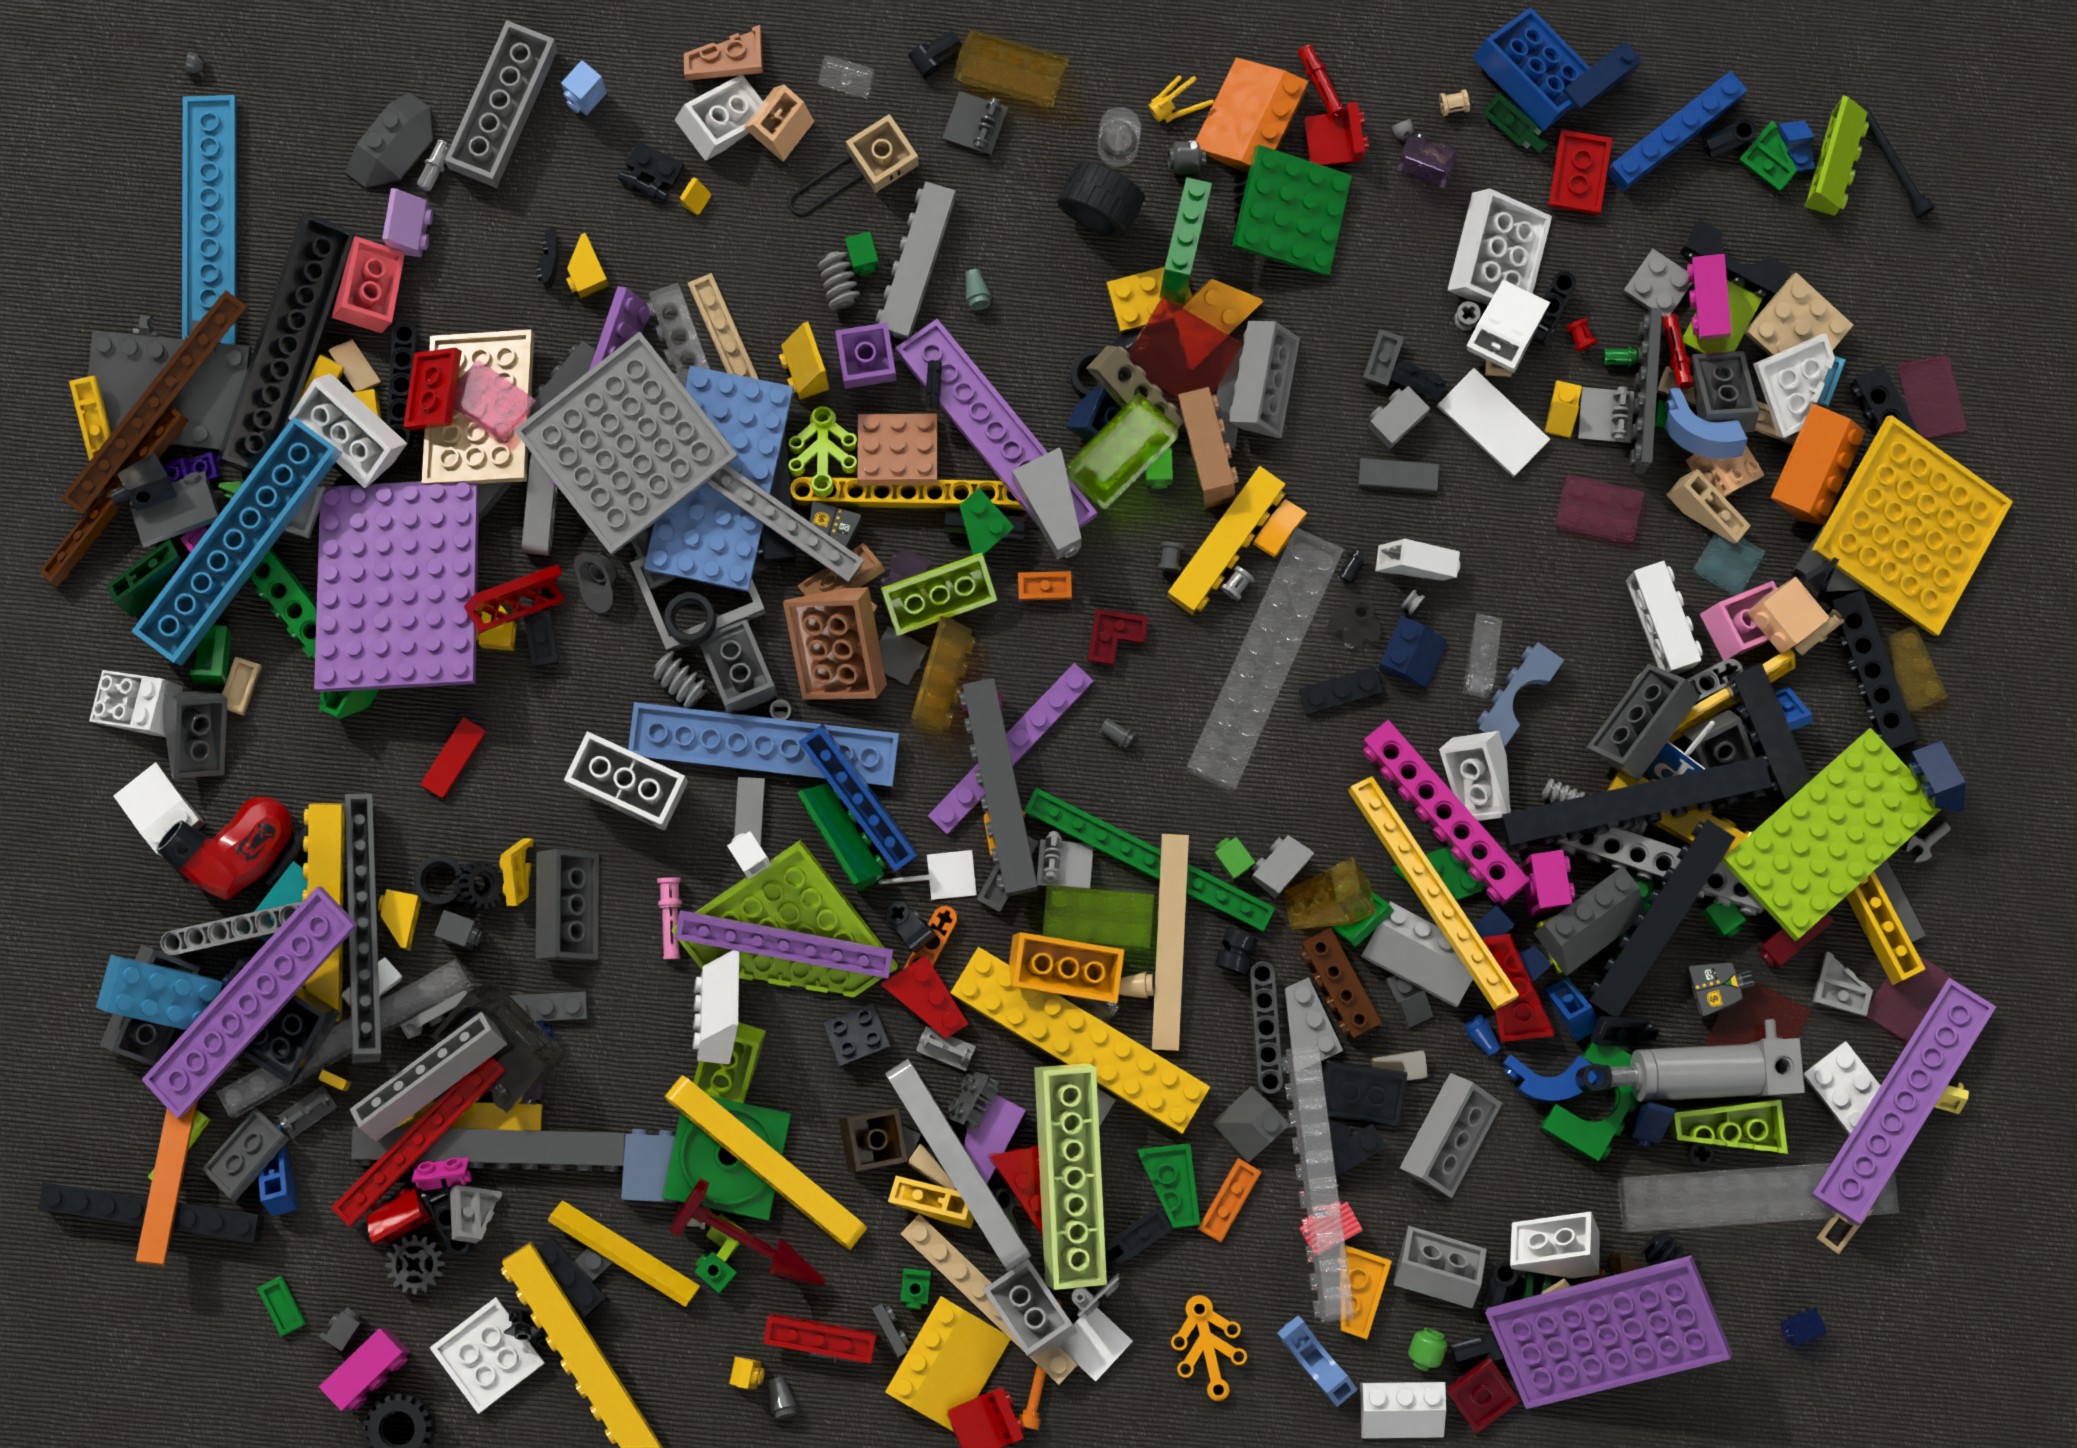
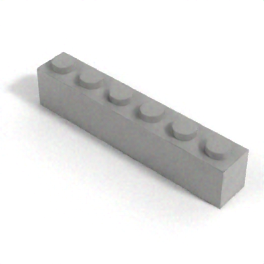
M925 181L924 188H919L917 191L915 204H918L915 213H910L907 222V228H910L908 237L903 236L899 252H902L900 261L895 260L891 272L894 280L892 286L887 285L883 300H886L884 310L879 309L875 324L887 322L889 336L905 341L912 335L956 199V191Z
M481 1011L353 1106L350 1111L358 1127L377 1142L505 1047L507 1042L498 1026Z

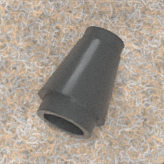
M784 1377L769 1380L771 1414L775 1416V1420L795 1415L797 1404Z

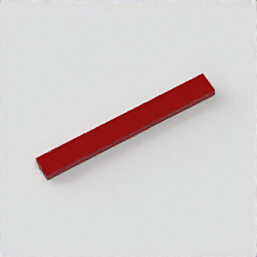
M491 1056L452 1085L331 1209L349 1227H352L507 1070Z

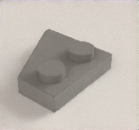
M1825 952L1812 1002L1863 1017L1867 1016L1873 990L1866 983L1860 981L1848 967L1845 968L1837 961L1832 953Z
M454 1185L450 1188L452 1240L477 1243L482 1240L486 1231V1224L491 1220L494 1214L493 1209L497 1201L501 1199L502 1192Z

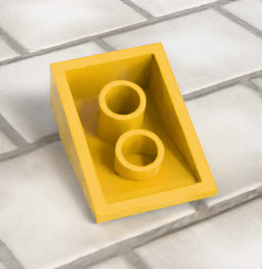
M805 322L781 345L783 353L779 354L783 369L789 368L791 378L787 379L788 384L794 387L793 393L797 392L799 400L829 390L821 356L809 322Z

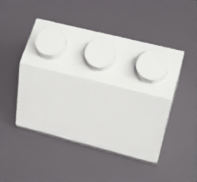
M1445 1382L1360 1383L1361 1438L1444 1437L1446 1417Z

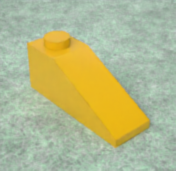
M899 1176L895 1177L888 1200L889 1203L946 1223L971 1229L974 1217L957 1190Z

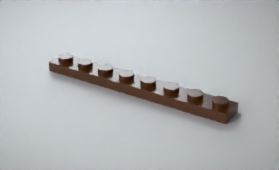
M169 405L39 570L50 583L58 587L68 577L71 569L85 555L86 550L101 535L102 530L116 516L119 508L123 505L115 507L108 493L123 486L118 473L151 453H155L159 459L167 451L168 446L175 437L183 431L184 426L189 420L173 406Z

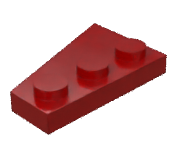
M926 956L879 984L945 1039L968 1025V1022Z

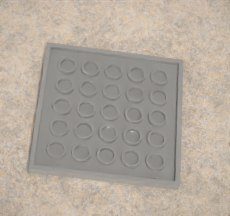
M641 332L634 335L514 429L519 438L611 555L615 554L738 457Z

